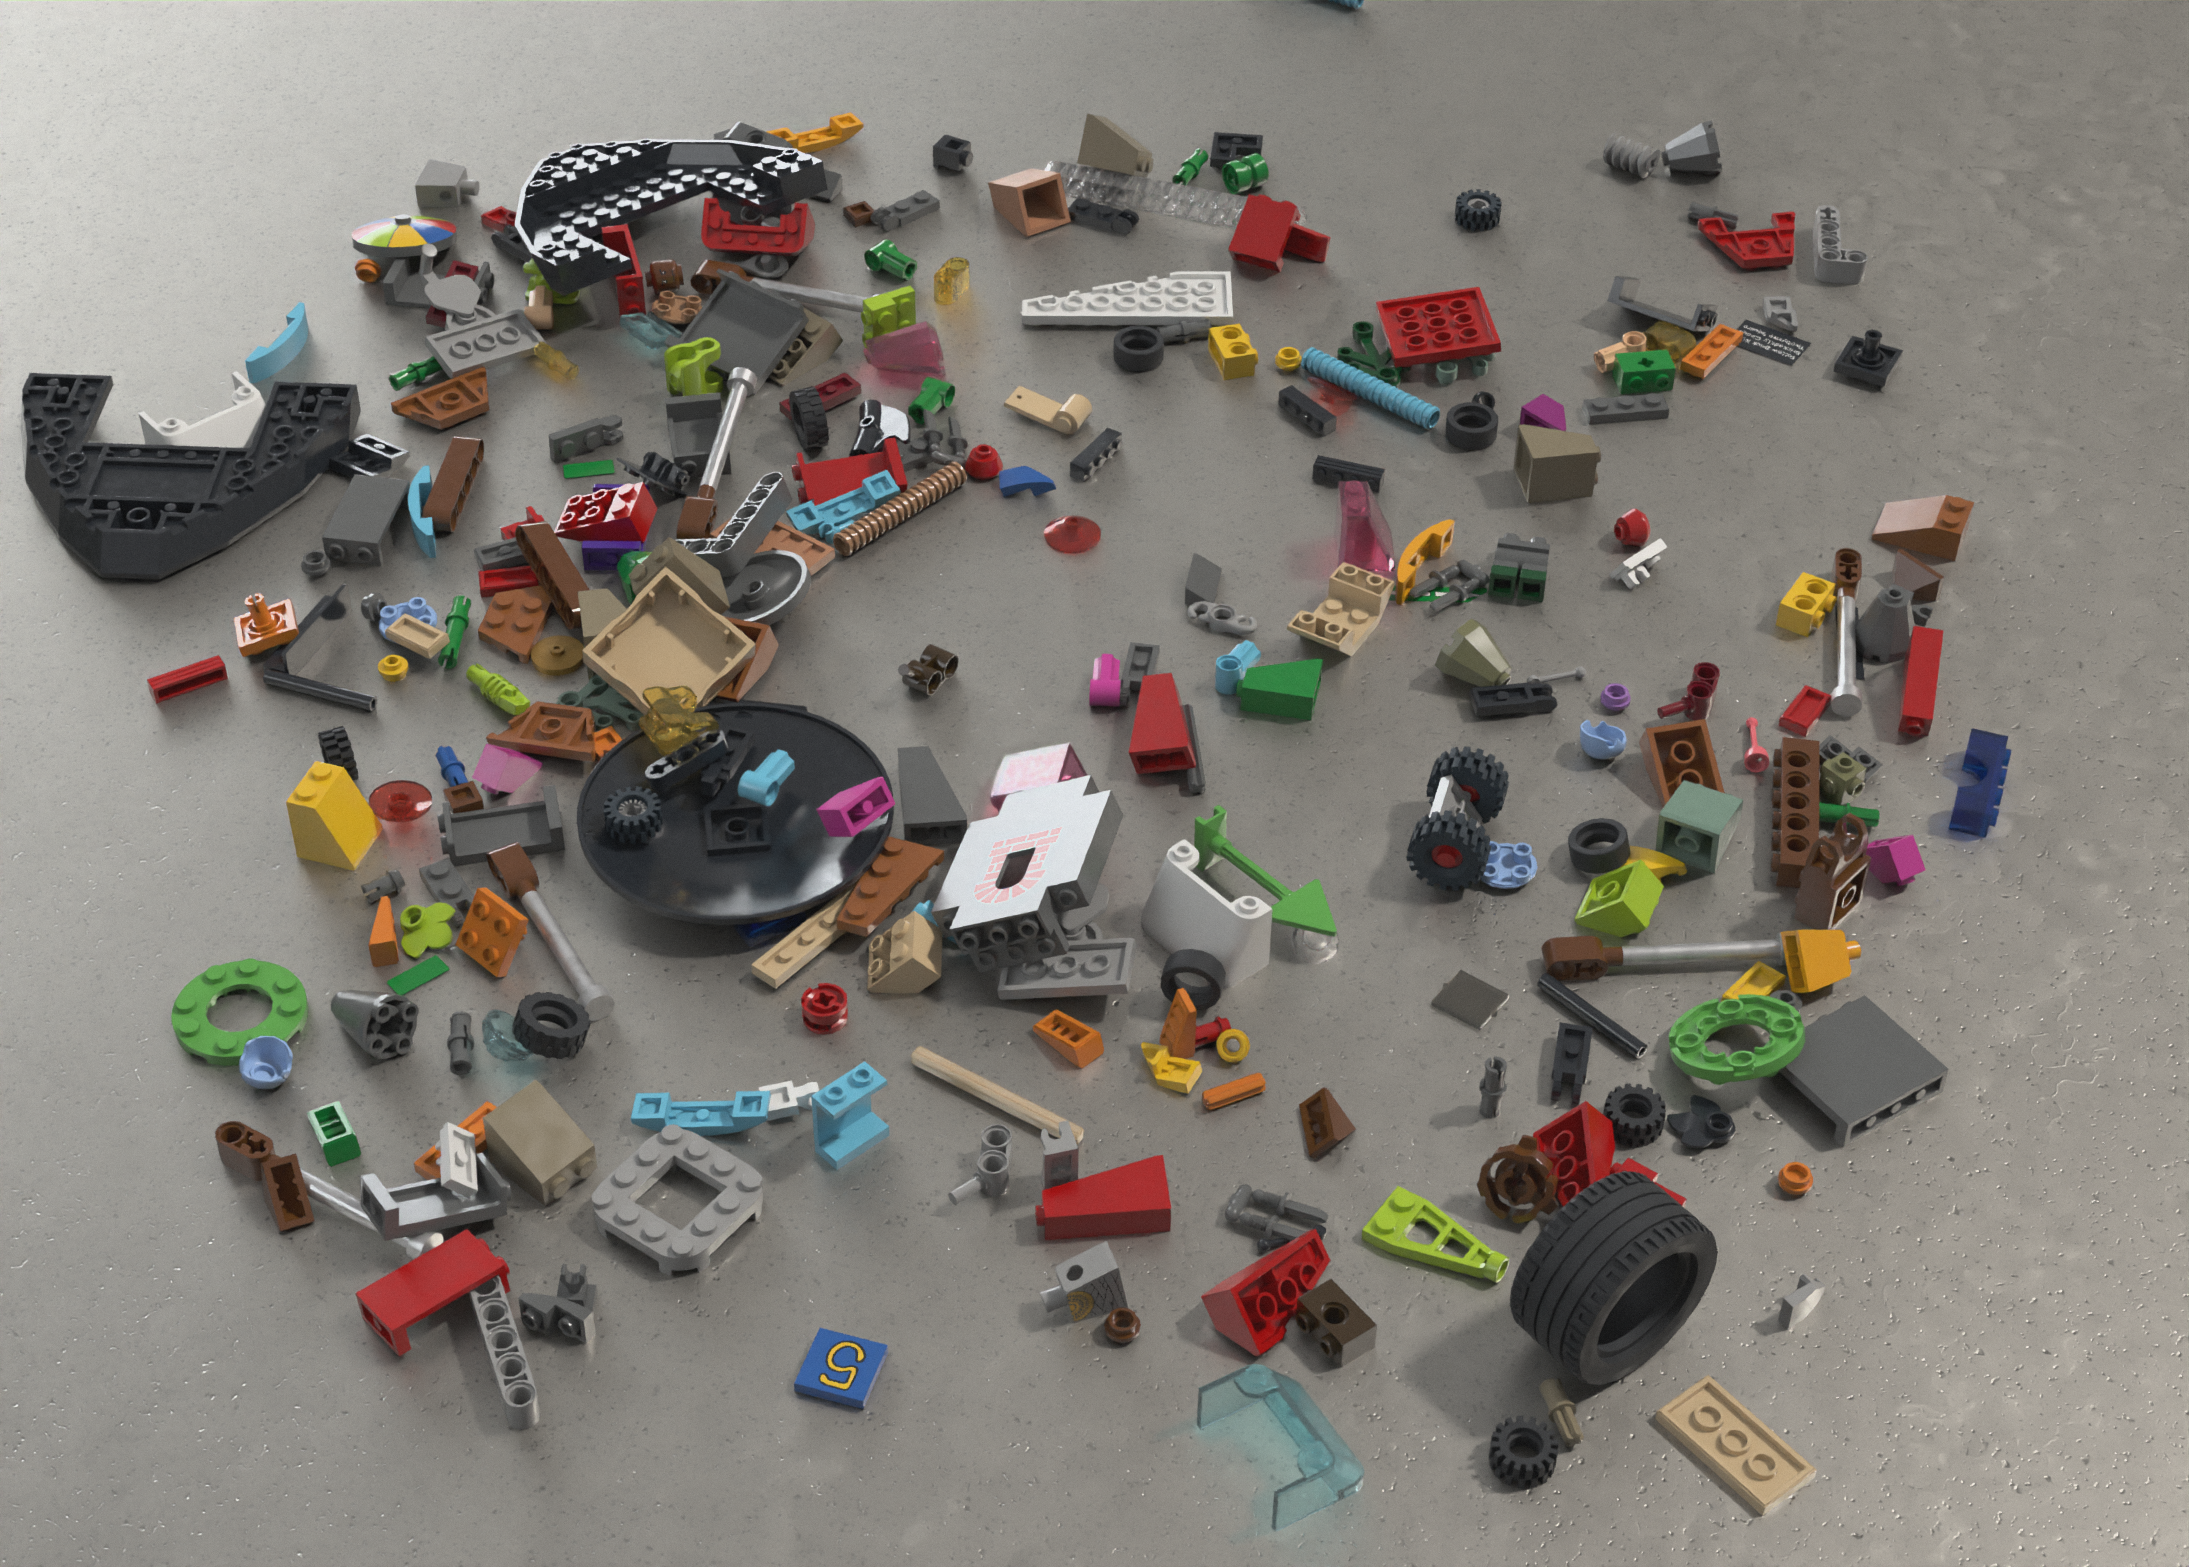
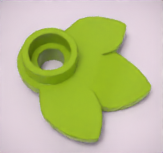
M442 902L435 903L427 908L419 905H411L405 908L400 916V926L404 932L401 945L410 957L417 959L422 955L427 946L431 949H442L450 945L453 940V932L446 922L452 918L455 909L449 904Z

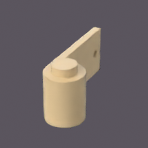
M1020 385L1004 402V407L1065 434L1075 433L1092 413V405L1083 395L1073 394L1064 404H1060Z

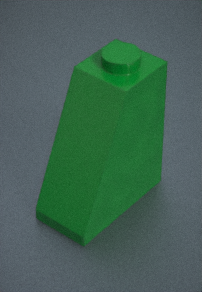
M1323 659L1247 668L1244 680L1239 679L1237 684L1236 697L1241 698L1240 710L1312 721L1321 685Z

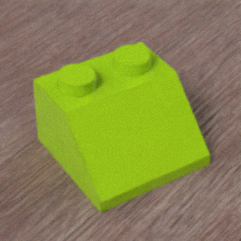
M1638 860L1592 879L1574 921L1578 925L1618 937H1624L1632 933H1641L1650 924L1649 920L1654 908L1659 903L1658 899L1664 886L1642 860Z

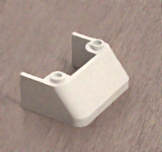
M236 371L232 373L235 387L232 401L235 406L190 426L177 418H168L157 424L144 411L139 413L145 444L250 448L266 404L260 392Z

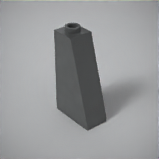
M928 746L898 748V772L904 840L924 846L961 843L967 831V816Z

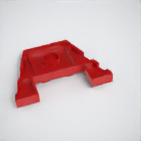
M1795 212L1772 213L1771 223L1774 229L1728 232L1721 217L1698 220V230L1741 268L1780 267L1782 265H1792Z

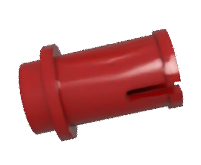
M1218 1016L1215 1017L1213 1022L1196 1026L1195 1048L1217 1041L1224 1031L1231 1029L1229 1020L1227 1018L1221 1019Z

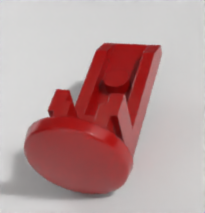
M1294 223L1284 249L1311 260L1325 262L1331 237Z

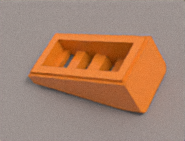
M383 896L380 899L368 944L374 967L398 964L399 961L394 916L388 896Z
M1184 988L1177 989L1161 1031L1159 1043L1160 1045L1168 1046L1170 1056L1187 1059L1194 1057L1197 1010Z
M1057 1009L1032 1026L1033 1031L1080 1068L1086 1067L1104 1053L1100 1032Z

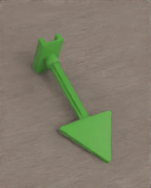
M1220 805L1215 806L1213 817L1208 820H1204L1200 816L1195 818L1194 847L1199 851V862L1196 866L1199 870L1204 871L1225 858L1280 900L1271 906L1273 923L1332 937L1337 935V929L1319 879H1314L1297 891L1292 892L1235 849L1232 843L1226 839L1227 811Z

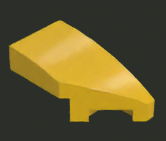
M1631 845L1630 856L1626 863L1621 866L1623 867L1642 860L1660 882L1663 876L1669 874L1681 876L1687 872L1686 865L1683 862L1669 855Z
M1147 1042L1141 1043L1142 1053L1157 1084L1174 1091L1189 1094L1203 1072L1200 1061L1170 1056L1168 1046Z

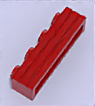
M217 655L147 679L150 694L157 704L227 680L228 676L224 662Z

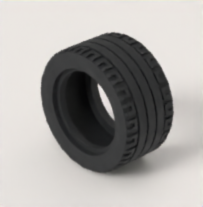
M1629 1171L1611 1174L1594 1182L1572 1198L1555 1214L1534 1240L1516 1272L1511 1287L1510 1308L1513 1318L1539 1345L1583 1383L1603 1385L1617 1381L1635 1371L1662 1349L1695 1310L1709 1286L1716 1267L1718 1250L1715 1237L1694 1215L1642 1173Z

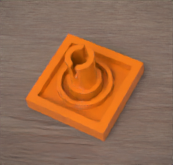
M260 593L254 594L257 600L256 604L252 595L246 598L245 605L250 613L234 618L238 647L243 657L260 654L266 649L277 645L289 644L299 634L295 610L290 599L267 606L263 595Z
M477 888L455 945L496 977H506L519 943L525 939L523 934H527L526 926L529 919L488 888Z

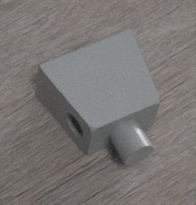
M429 159L415 184L418 207H458L465 195H478L479 181L468 180L467 169L464 166Z

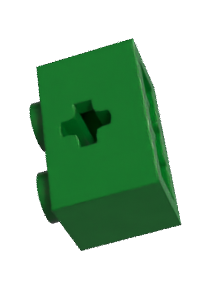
M1668 350L1615 354L1612 376L1620 394L1673 390L1676 367Z

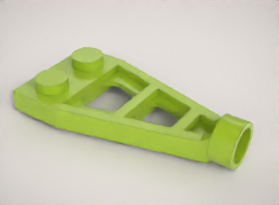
M1400 1186L1395 1188L1362 1229V1240L1390 1254L1482 1279L1485 1277L1496 1283L1503 1278L1509 1265V1257L1491 1250L1430 1201ZM1418 1221H1426L1439 1232V1235L1432 1244L1410 1241L1406 1236ZM1450 1239L1458 1241L1469 1249L1463 1258L1445 1254L1441 1250Z

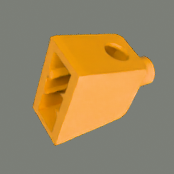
M1792 930L1781 932L1790 988L1793 993L1812 992L1849 977L1852 972L1850 961L1861 957L1859 943L1856 940L1846 942L1843 930Z

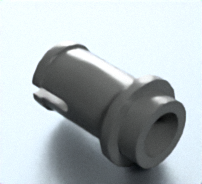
M388 869L385 875L361 885V889L364 894L376 888L375 892L365 896L371 904L394 891L396 893L401 892L405 882L397 869L393 871Z

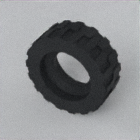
M813 386L791 391L789 394L790 412L795 433L801 447L804 450L827 446L829 443V430L825 410L818 391Z
M535 992L532 995L525 996V999L520 1001L512 1025V1033L515 1035L516 1041L522 1044L523 1048L532 1051L536 1055L539 1054L550 1059L570 1058L574 1054H578L581 1048H583L591 1020H589L588 1012L584 1010L581 1004H577L575 1000L564 997L561 994H553L552 992ZM538 1021L555 1023L563 1027L564 1030L549 1028Z

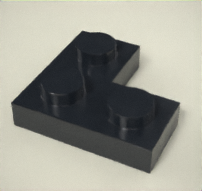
M1214 132L1210 167L1222 169L1224 164L1236 160V155L1244 157L1254 153L1261 155L1263 135Z

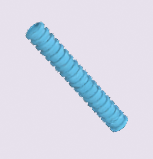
M1314 347L1309 348L1302 356V369L1308 370L1312 374L1315 373L1318 377L1335 383L1339 387L1342 386L1343 389L1349 390L1359 397L1362 396L1366 400L1369 399L1370 402L1376 403V405L1382 406L1386 410L1389 409L1390 412L1396 413L1398 416H1403L1407 420L1410 419L1411 422L1424 426L1427 430L1432 429L1439 420L1440 409L1438 407L1432 406L1422 399L1419 400V398L1405 393L1401 389L1398 390L1397 387L1378 380L1374 376L1371 377L1370 374L1357 370V368L1351 367L1347 363L1344 364L1343 361L1324 354L1320 350L1317 351Z

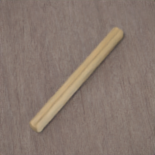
M918 1046L911 1054V1063L1041 1130L1046 1128L1049 1134L1057 1138L1061 1137L1059 1135V1122L1068 1120L922 1046ZM1068 1121L1078 1145L1084 1137V1129Z

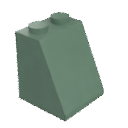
M1683 780L1659 814L1655 851L1715 874L1740 822L1743 799L1707 788L1701 784Z

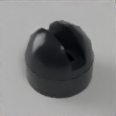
M1481 391L1473 396L1472 402L1480 403L1479 398L1481 397L1482 404L1494 409L1495 398L1492 394Z

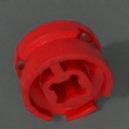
M819 983L817 988L811 989L809 987L801 997L803 1024L808 1030L822 1035L833 1034L840 1031L848 1021L847 994L841 987L830 983Z

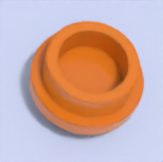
M361 259L355 265L356 276L363 282H374L381 275L382 269L380 265L372 259Z
M1790 1162L1780 1170L1778 1184L1784 1191L1790 1194L1801 1195L1807 1193L1812 1188L1813 1176L1805 1164Z

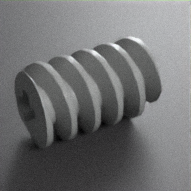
M1613 133L1606 141L1603 159L1608 165L1613 164L1616 168H1622L1624 171H1630L1634 175L1639 174L1640 177L1646 178L1657 166L1660 150L1655 149L1651 154V146L1648 145L1643 150V144L1638 142L1634 147L1633 139H1629L1626 142L1625 136H1620L1617 140V134Z

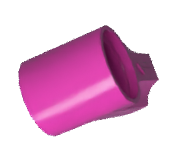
M1102 654L1101 657L1094 660L1093 679H1090L1089 706H1120V660L1114 658L1113 654Z

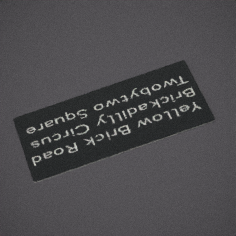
M1745 320L1736 329L1743 332L1742 342L1738 345L1739 347L1788 365H1793L1811 345L1810 342L1749 320Z

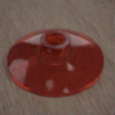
M1313 376L1307 377L1308 382L1321 393L1319 399L1334 405L1336 400L1355 401L1358 398L1355 394L1330 382Z
M1069 515L1052 520L1045 528L1044 538L1047 544L1057 551L1073 554L1091 550L1099 543L1101 530L1091 519Z
M396 780L375 788L369 796V806L375 816L382 820L409 822L424 816L430 810L432 795L420 783Z

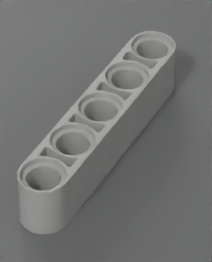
M497 1275L469 1291L507 1421L513 1428L524 1430L536 1425L540 1419L537 1389L501 1279Z

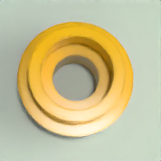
M1284 347L1278 351L1275 357V364L1282 370L1292 371L1301 366L1302 357L1297 349Z
M389 655L378 663V671L386 681L397 682L406 676L408 662L402 656Z
M1228 1029L1218 1037L1216 1044L1217 1052L1225 1061L1239 1062L1249 1053V1038L1241 1030ZM1230 1039H1236L1239 1042L1240 1047L1238 1051L1232 1052L1228 1049L1227 1044Z

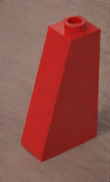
M1913 626L1904 660L1898 731L1907 732L1910 735H1929L1934 715L1944 630Z
M1172 673L1142 677L1129 747V755L1137 774L1196 768V760L1181 697Z
M1163 1155L1153 1156L1042 1190V1205H1035L1037 1227L1043 1226L1045 1240L1171 1231V1202Z

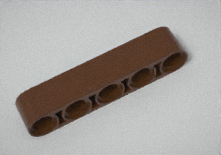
M457 436L452 438L423 509L422 518L432 517L434 531L454 532L484 457V441L482 438Z
M542 521L518 525L515 531L517 545L566 627L570 630L582 628L578 591H587L589 588L550 524Z

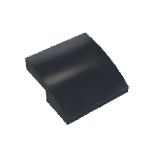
M365 434L349 440L348 451L329 458V469L353 478L355 474L388 478L410 457V451L370 434Z

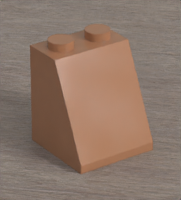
M1031 168L988 182L993 207L1026 237L1071 222L1061 175L1058 172Z

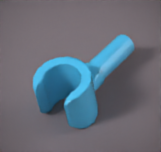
M850 520L839 526L825 522L818 528L820 538L825 537L827 543L834 544V534L847 528L854 521Z

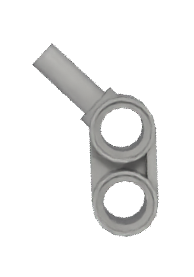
M992 1124L982 1131L978 1171L974 1173V1178L948 1194L950 1201L954 1205H957L979 1190L988 1196H999L1008 1190L1012 1165V1132L1008 1127L1001 1124Z

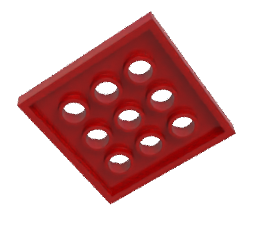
M1480 287L1376 302V312L1395 367H1410L1415 364L1437 363L1443 360L1464 359L1477 355L1487 356L1492 353L1501 352V341Z

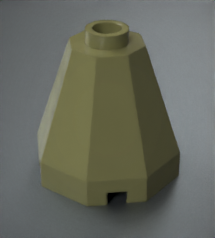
M1472 618L1451 636L1454 639L1451 646L1445 644L1442 647L1435 666L1443 673L1480 687L1507 685L1512 677L1509 675L1512 669L1487 628Z

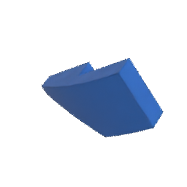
M1028 466L1010 468L999 472L1000 490L1004 497L1029 488L1034 496L1056 489L1052 479Z

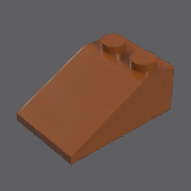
M1943 495L1886 503L1871 539L1955 561L1969 527L1974 502L1967 501L1961 497Z
M725 617L756 644L753 659L716 696L719 699L739 702L768 670L779 644L770 625Z
M1705 719L1645 729L1639 744L1646 771L1662 807L1666 805L1683 780L1701 784L1707 788L1725 793Z

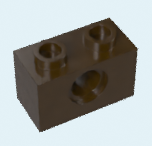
M1332 1279L1297 1298L1295 1317L1297 1326L1304 1334H1309L1319 1345L1322 1353L1326 1357L1332 1358L1341 1368L1375 1348L1377 1324Z

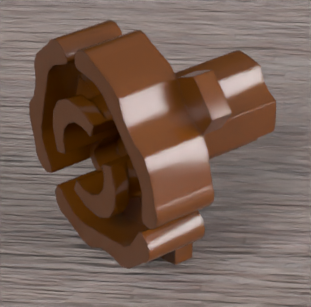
M1523 1135L1518 1145L1511 1144L1499 1147L1492 1158H1488L1481 1167L1479 1181L1476 1183L1481 1197L1486 1198L1485 1204L1488 1209L1499 1219L1506 1218L1512 1208L1499 1199L1498 1194L1505 1200H1508L1513 1206L1529 1203L1534 1205L1529 1209H1516L1512 1215V1220L1517 1224L1535 1219L1540 1211L1550 1215L1559 1205L1554 1197L1558 1178L1555 1175H1550L1547 1179L1553 1163L1542 1152L1536 1150L1538 1148L1537 1138ZM1502 1159L1495 1171V1177H1492L1491 1168L1493 1164Z

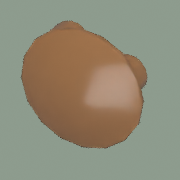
M671 291L660 292L659 298L652 304V312L657 317L676 324L691 323L702 308L700 297L695 295L687 297L678 296Z

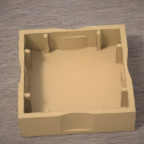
M665 566L636 596L630 607L622 615L612 620L582 652L583 662L649 720L655 722L672 715L674 707H678L683 712L707 706L753 659L756 644L728 619L710 609L693 589Z

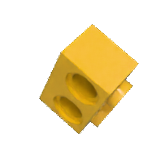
M1240 323L1209 328L1208 351L1223 380L1254 376L1255 364H1258V353L1256 348H1252L1248 333H1244Z
M1803 572L1780 602L1776 626L1809 637L1815 628H1820L1826 612L1831 613L1837 599L1836 596H1833L1835 583Z

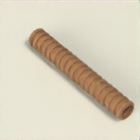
M951 462L917 483V485L912 486L910 489L873 510V512L847 526V528L842 529L833 536L835 548L843 556H849L852 552L857 551L865 546V544L883 535L884 532L889 531L897 526V524L915 515L916 512L921 511L947 495V493L966 483L967 475L964 468L957 462Z

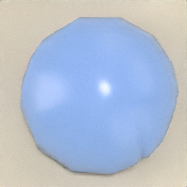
M1588 720L1580 725L1581 747L1591 758H1613L1620 755L1626 748V735L1620 728L1609 726L1605 721H1601L1596 727H1592Z
M259 1036L249 1040L244 1046L239 1062L241 1078L248 1085L257 1089L276 1088L284 1083L290 1075L293 1060L292 1051L285 1041L275 1036Z

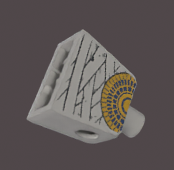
M1107 1241L1057 1265L1055 1272L1059 1285L1040 1292L1047 1313L1067 1306L1070 1316L1075 1322L1109 1314L1117 1308H1128L1120 1271Z

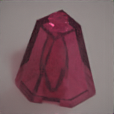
M927 321L865 340L867 346L864 349L866 361L878 370L935 377L946 376L944 366L940 367L939 361L944 360L936 328Z

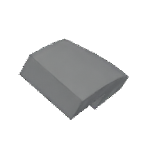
M1764 296L1762 304L1766 321L1790 331H1797L1796 310L1792 309L1790 296Z
M1802 1274L1799 1277L1797 1290L1783 1298L1778 1321L1787 1330L1798 1324L1817 1305L1826 1286L1819 1279L1811 1280L1807 1275Z

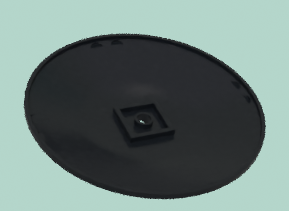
M726 703L699 707L682 712L684 719L682 729L676 728L672 715L635 731L606 753L594 767L584 784L577 806V829L583 854L594 872L608 887L627 901L661 916L686 922L713 925L751 924L788 917L811 909L840 894L867 872L880 856L890 835L894 816V806H892L854 837H829L816 809L837 793L877 777L884 778L893 797L890 779L876 754L862 740L839 724L804 710L763 703ZM725 725L755 732V742L732 779H729L727 784L721 783L720 789L714 797L702 794V778L700 777L702 768L667 789L653 790L650 787L645 775L648 766L710 730H723ZM777 749L783 750L794 760L795 769L779 786L777 798L771 806L767 807L738 795V785L743 774L747 770L755 771L771 752H776ZM630 786L631 791H635L636 786L642 787V792L648 788L652 794L656 793L661 801L663 825H661L660 832L655 831L656 836L652 839L646 836L647 841L645 842L636 839V844H630V839H627L625 843L620 842L619 837L616 840L613 839L611 833L608 834L604 817V803L608 801V796L610 794L615 796V791L619 789L623 793L625 792V787ZM736 828L744 829V830L741 831V832H732V831H731V830L736 829Z

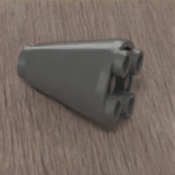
M347 990L340 991L333 997L331 1011L335 1018L370 1056L387 1059L397 1054H405L411 1049L412 1038L417 1027L419 1009L415 1003L405 996L386 992Z

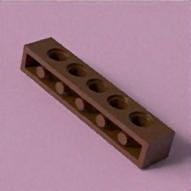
M1782 737L1780 749H1774L1773 767H1778V769H1774L1772 787L1777 788V790L1773 791L1772 808H1776L1777 811H1773L1771 829H1775L1777 832L1772 834L1771 851H1776V854H1772L1770 871L1776 873V886L1800 888V873L1805 867L1812 845L1819 839L1820 741Z

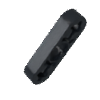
M718 729L710 730L648 766L645 775L650 787L653 790L667 789L725 755L730 748L725 733Z

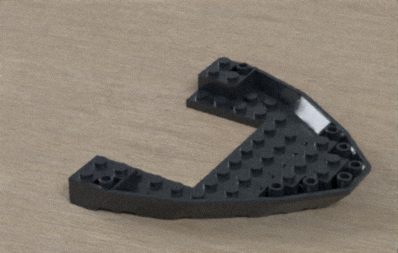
M643 139L574 144L569 147V150L550 153L547 158L538 162L521 188L515 228L549 287L565 296L632 269L630 258L589 239L601 234V228L624 225L707 191L744 207L747 206L748 209L766 215L828 189L823 161L794 148L789 149L734 140Z
M29 373L22 389L20 424L25 482L59 539L99 576L118 579H160L229 546L303 496L329 468V458L341 454L349 446V440L352 439L361 413L357 384L274 382L251 447L232 448L89 442L113 387L112 376Z

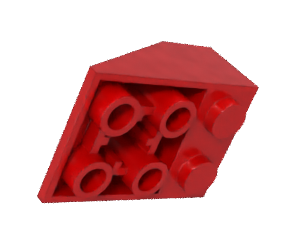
M644 482L625 484L610 490L602 489L583 496L575 495L568 499L554 533L557 537L581 542L640 541L643 544L658 508Z

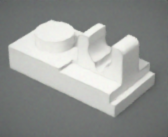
M1661 538L1622 562L1609 574L1612 579L1615 578L1616 581L1622 578L1628 588L1633 589L1639 584V581L1642 583L1650 577L1646 568L1652 567L1661 560L1659 554L1667 546Z
M447 1122L443 1125V1129L440 1130V1141L435 1145V1149L441 1152V1157L436 1160V1164L440 1166L441 1186L469 1198L478 1191L475 1135Z

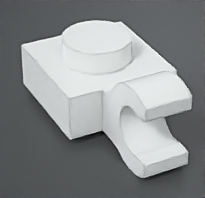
M791 1080L759 1087V1091H770L771 1093L767 1121L799 1114L798 1106L812 1110L811 1096L819 1091L817 1082H810L794 1088Z

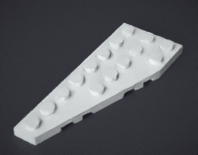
M1177 271L1170 273L1168 278L1147 277V281L1142 283H1135L1129 280L1092 287V292L1080 294L1079 290L1070 291L1067 297L1058 298L1049 295L1022 300V324L1033 326L1041 324L1059 326L1178 325L1180 321L1191 323L1209 319L1211 325L1218 327L1233 324L1231 272Z

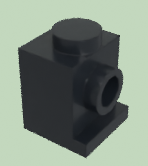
M945 134L933 145L934 168L938 169L940 166H945L951 170L960 171L964 166L969 167L973 161L970 141Z

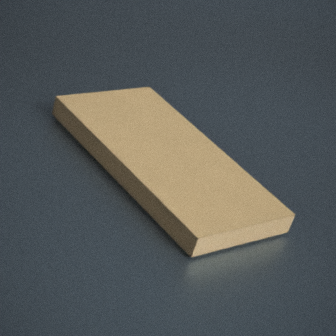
M1709 1375L1656 1412L1655 1419L1762 1516L1815 1478L1817 1470Z

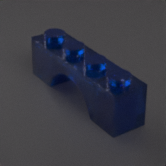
M1971 728L1962 770L1972 775L1979 783L1972 786L1958 787L1949 830L1986 838L1988 827H1995L1999 809L1993 807L2000 806L2003 789L1998 788V786L2004 787L2008 770L2002 768V766L2008 767L2012 751L2006 748L2008 736Z

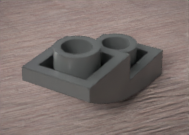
M1831 735L1819 745V765L1822 766L1826 760L1833 759L1844 752L1867 768L1864 778L1865 783L1883 766L1882 763L1858 746L1852 752Z
M522 1293L518 1297L521 1320L531 1330H539L550 1337L560 1328L567 1336H575L585 1343H588L596 1335L593 1311L579 1304L544 1294Z

